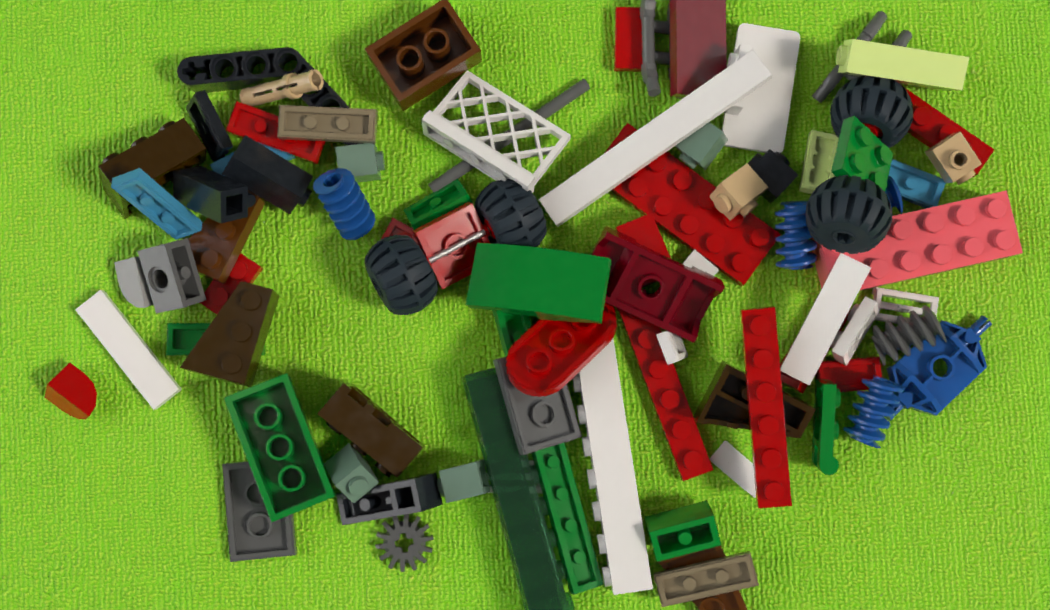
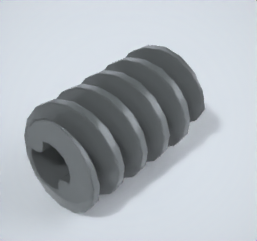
M927 305L922 307L923 317H920L913 310L910 311V322H907L900 315L897 317V327L889 320L885 321L884 332L877 325L872 327L873 336L871 338L883 366L886 365L887 354L894 361H898V350H901L907 357L911 356V345H914L920 352L924 351V340L932 347L936 346L937 335L947 342L935 313Z

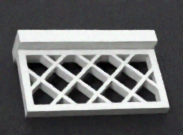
M468 70L433 112L429 110L422 118L423 134L495 181L511 179L520 184L522 189L526 191L531 190L532 193L536 183L571 139L569 133ZM470 83L480 89L481 96L463 99L462 90ZM499 101L505 105L506 113L488 114L486 103ZM483 105L485 116L466 118L464 106ZM461 108L462 119L449 121L442 116L447 109ZM526 118L531 121L532 129L515 131L512 119ZM508 120L510 132L492 135L491 122ZM486 123L488 136L474 137L469 133L468 126ZM552 134L560 140L555 146L541 148L539 135ZM534 136L536 149L518 150L516 139ZM512 140L514 152L501 154L495 150L494 142ZM538 156L540 165L534 173L522 167L520 159Z

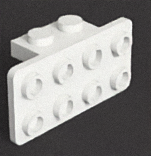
M742 23L738 27L734 53H730L727 67L754 50L772 74V79L725 111L722 131L728 138V141L724 146L766 153L769 149L774 153H781L783 151L800 44V34L798 32Z

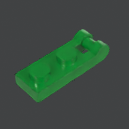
M816 379L812 462L825 475H833L839 468V462L833 456L834 440H837L839 437V424L835 420V410L840 407L841 393L840 389L837 388V384L829 379Z

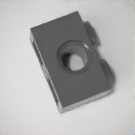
M188 238L137 251L156 314L184 308L206 300Z

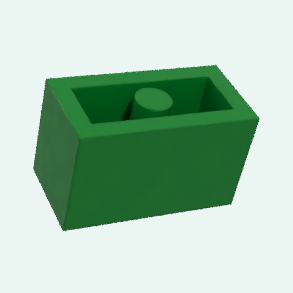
M707 500L645 516L657 562L721 546L715 517Z

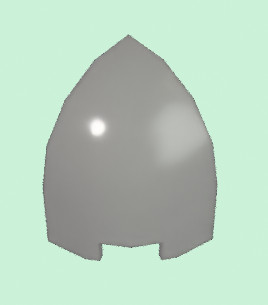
M139 257L114 262L118 283L127 301L139 308L153 305Z

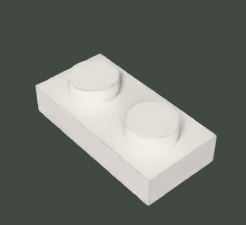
M865 296L860 305L855 304L847 318L849 321L844 332L838 331L831 344V348H833L832 353L837 362L845 366L849 363L879 314L876 301Z

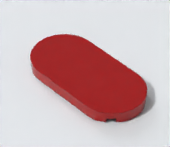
M605 302L602 324L539 319L514 342L508 351L506 369L512 385L524 394L537 397L548 396L561 390L613 339L617 328L616 313L613 305Z

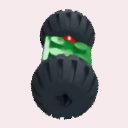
M859 76L848 81L835 95L831 104L830 115L832 127L839 138L831 170L836 177L821 183L813 191L806 205V224L813 239L820 245H823V247L829 250H836L839 253H863L875 248L885 238L892 223V207L885 193L893 158V152L889 147H893L904 138L913 121V104L906 89L895 80L890 81V79L872 76Z

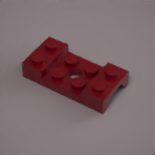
M605 226L591 255L607 257L612 260L605 298L606 303L695 343L698 337L701 320L713 298L721 294L725 288L721 279L694 266L692 268L642 246L636 243L634 238L608 226ZM648 279H655L660 283V287L655 293L648 294L641 289L642 284Z

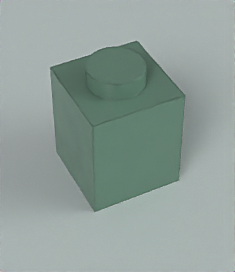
M708 122L675 145V147L681 153L679 159L692 169L698 165L706 170L726 144L728 138L722 130Z
M364 143L335 147L338 168L351 171L357 183L381 180L380 171L385 170V159L383 151H378L375 144Z
M349 443L324 463L334 485L353 503L379 483L368 462Z
M483 460L439 471L440 478L437 479V486L440 495L445 497L446 503L482 495L491 491Z

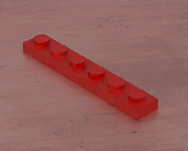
M617 308L681 480L686 481L712 471L713 467L674 364L667 365L656 335L662 333L660 327Z
M774 306L740 309L757 507L760 509L792 506L776 310Z

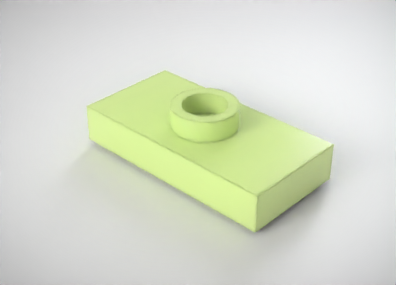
M815 130L810 131L799 186L800 192L812 194L821 183L836 177L831 170L839 141L837 135Z

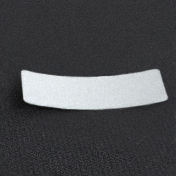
M724 441L711 456L710 461L751 496L756 498L753 463L730 443Z

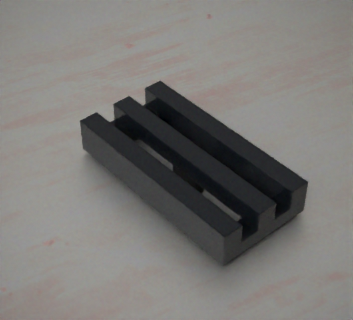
M206 90L195 92L186 106V110L212 161L216 162L229 153V149H232L233 144Z

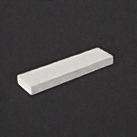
M842 253L839 254L780 367L782 372L810 386L871 267Z
M99 290L75 309L153 410H157L182 390L104 290Z

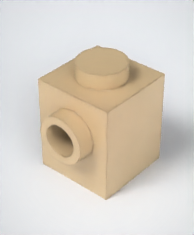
M961 132L949 135L925 151L945 183L956 181L959 185L969 180L976 174L974 169L982 164Z
M747 163L723 180L709 197L714 202L717 210L724 213L729 220H732L738 214L745 217L759 205L756 201L767 190L768 186Z

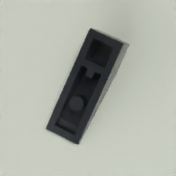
M436 473L377 484L355 503L349 500L342 492L336 493L342 525L412 514L443 505L437 486Z

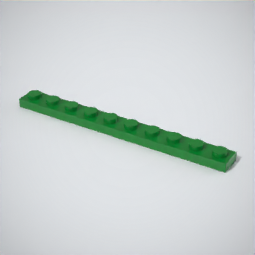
M492 310L504 356L506 357L514 342L532 327L531 320L527 315L505 314L500 310ZM565 443L532 452V458L570 594L575 595L604 585Z

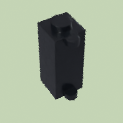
M246 135L222 172V175L247 185L249 191L288 214L292 213L297 204L303 207L312 193V190L307 188L313 178L311 174Z
M195 166L173 171V197L186 208L216 222L225 223L248 217V208L252 207L256 202V197L248 193L247 185L205 167Z

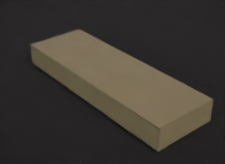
M279 105L277 137L285 140L376 144L378 112L376 109Z
M750 551L654 573L662 607L759 586Z

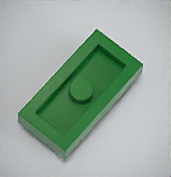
M457 178L435 193L433 192L405 208L403 211L415 230L467 202H473Z

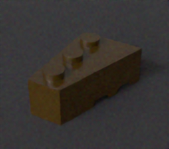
M184 118L177 122L170 121L164 124L158 130V133L149 138L141 137L134 141L126 151L120 154H110L102 161V164L98 167L103 190L124 219L133 214L130 210L133 205L111 188L112 178L141 168L160 186L169 181L173 183V171L199 166L206 161V147Z
M241 281L180 368L246 387H252L279 295L273 289Z
M722 360L693 416L696 423L750 430L745 371ZM782 390L786 436L801 438L816 409L809 403Z
M343 383L317 413L327 421L326 424L339 435L343 434L351 440V446L363 456L368 454L376 460L375 466L388 477L392 474L399 477L425 447L424 444L354 384Z

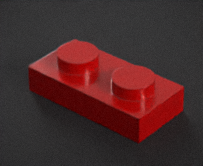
M240 253L226 283L223 284L213 280L204 292L206 300L199 303L215 314H218L239 283L243 281L253 284L263 267Z

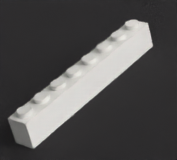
M612 339L572 380L574 392H580L582 405H577L579 424H585L587 437H582L584 456H590L592 469L587 470L589 488H595L597 501L592 502L595 522L601 521L602 534H597L598 548L600 554L606 553L607 566L602 567L605 587L611 586L613 595L650 590L653 589L616 352L614 340Z

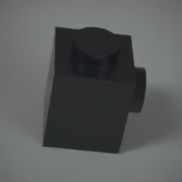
M771 149L763 156L757 153L748 162L750 167L768 186L761 196L769 203L777 199L798 176L789 167L790 162L779 152L774 153Z

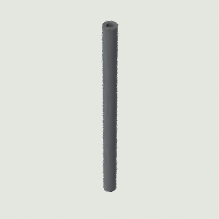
M585 79L580 80L536 110L535 113L547 119L590 89L589 84ZM526 118L514 125L515 131L532 129L531 121ZM512 140L494 142L495 150L500 151L512 143ZM463 160L428 185L435 193L475 167Z

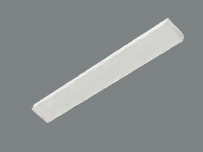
M750 51L541 197L539 201L555 225L559 227L772 79V74L755 51Z

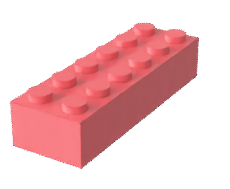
M1006 190L894 215L885 238L875 248L863 253L859 252L858 254H849L848 252L842 254L871 267L860 289L862 291L1021 254L1023 251ZM817 242V248L812 250V252L817 255L815 265L822 289L840 253L833 249L829 250Z

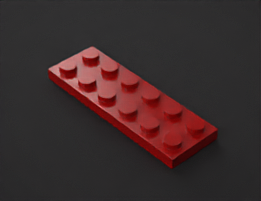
M627 123L606 152L636 132L637 129ZM665 152L611 190L643 215L652 213L658 226L692 251L695 249L740 286L745 285L775 244V237L781 235L751 212L745 217L738 214L732 220H729L724 213L717 210L714 202L709 197L716 187L669 152Z

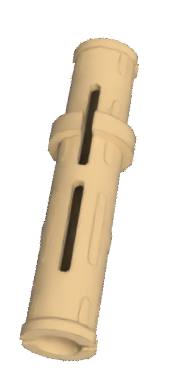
M316 69L301 74L288 73L282 79L250 88H243L240 91V101L243 104L254 107L284 98L297 99L303 93L321 90L324 80L322 74Z

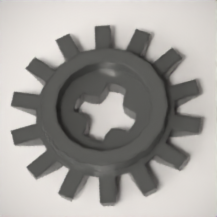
M409 514L404 515L403 521H399L398 517L394 516L392 517L394 522L392 526L386 521L382 523L387 530L386 533L377 531L376 536L384 539V543L375 544L376 549H385L386 553L379 557L381 561L387 557L392 559L388 568L392 569L395 563L398 562L400 563V572H405V564L409 563L414 571L418 569L415 560L418 559L424 564L427 562V559L422 555L423 551L432 553L433 548L425 545L427 541L434 540L433 535H424V531L430 527L426 524L420 528L417 525L421 519L419 516H416L413 522L409 521ZM406 533L407 538H413L414 544L409 545L407 552H403L402 547H396L395 541L400 539V534Z

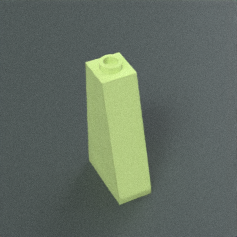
M857 39L844 40V44L839 46L836 54V65H839L838 73L886 78L904 85L939 91L962 90L969 57Z

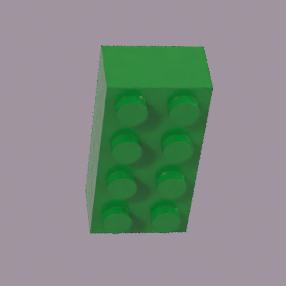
M286 373L224 397L271 523L337 496L290 375Z

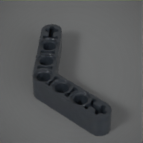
M284 47L188 57L180 62L177 73L180 80L190 90L194 92L206 90L209 93L250 88L282 79L288 73L301 74L314 70V68L297 50ZM288 61H298L294 70L284 71V66ZM257 64H266L261 74H252ZM226 67H234L232 75L221 78L222 71ZM325 80L321 90L310 95L303 93L300 97L307 106L330 107L336 105L340 108H350ZM341 142L344 146L356 145V144H364V143Z

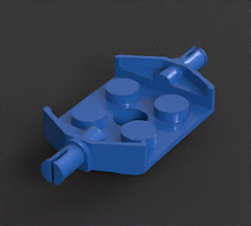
M982 315L968 328H963L943 320L939 321L947 342L939 335L936 336V346L934 347L924 340V351L920 352L913 346L911 348V356L907 357L904 355L893 366L886 368L889 380L905 387V391L893 392L901 401L899 404H888L896 413L893 417H885L891 421L903 408H911L933 416L941 412L987 368L979 336L992 323L987 321L988 319ZM939 358L944 360L948 367L946 374L942 377L937 376L933 371V364Z

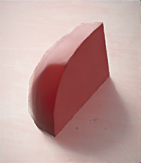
M69 363L47 384L44 397L68 415L86 420L96 407L97 392L94 383L88 376Z

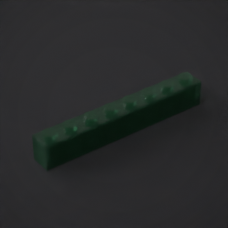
M494 367L461 377L524 610H575L570 592L564 591L562 580L566 579L563 564L561 560L556 561L553 548L557 547L555 534L552 528L547 529L544 516L548 515L547 505L543 496L539 497L536 484H539V476L535 465L530 466L527 454H519L496 369Z

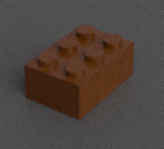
M448 0L439 1L365 48L370 62L402 111H405L482 62L479 46Z

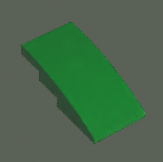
M477 243L465 305L471 309L500 310L505 314L536 316L540 320L602 324L612 260L607 257L548 248Z

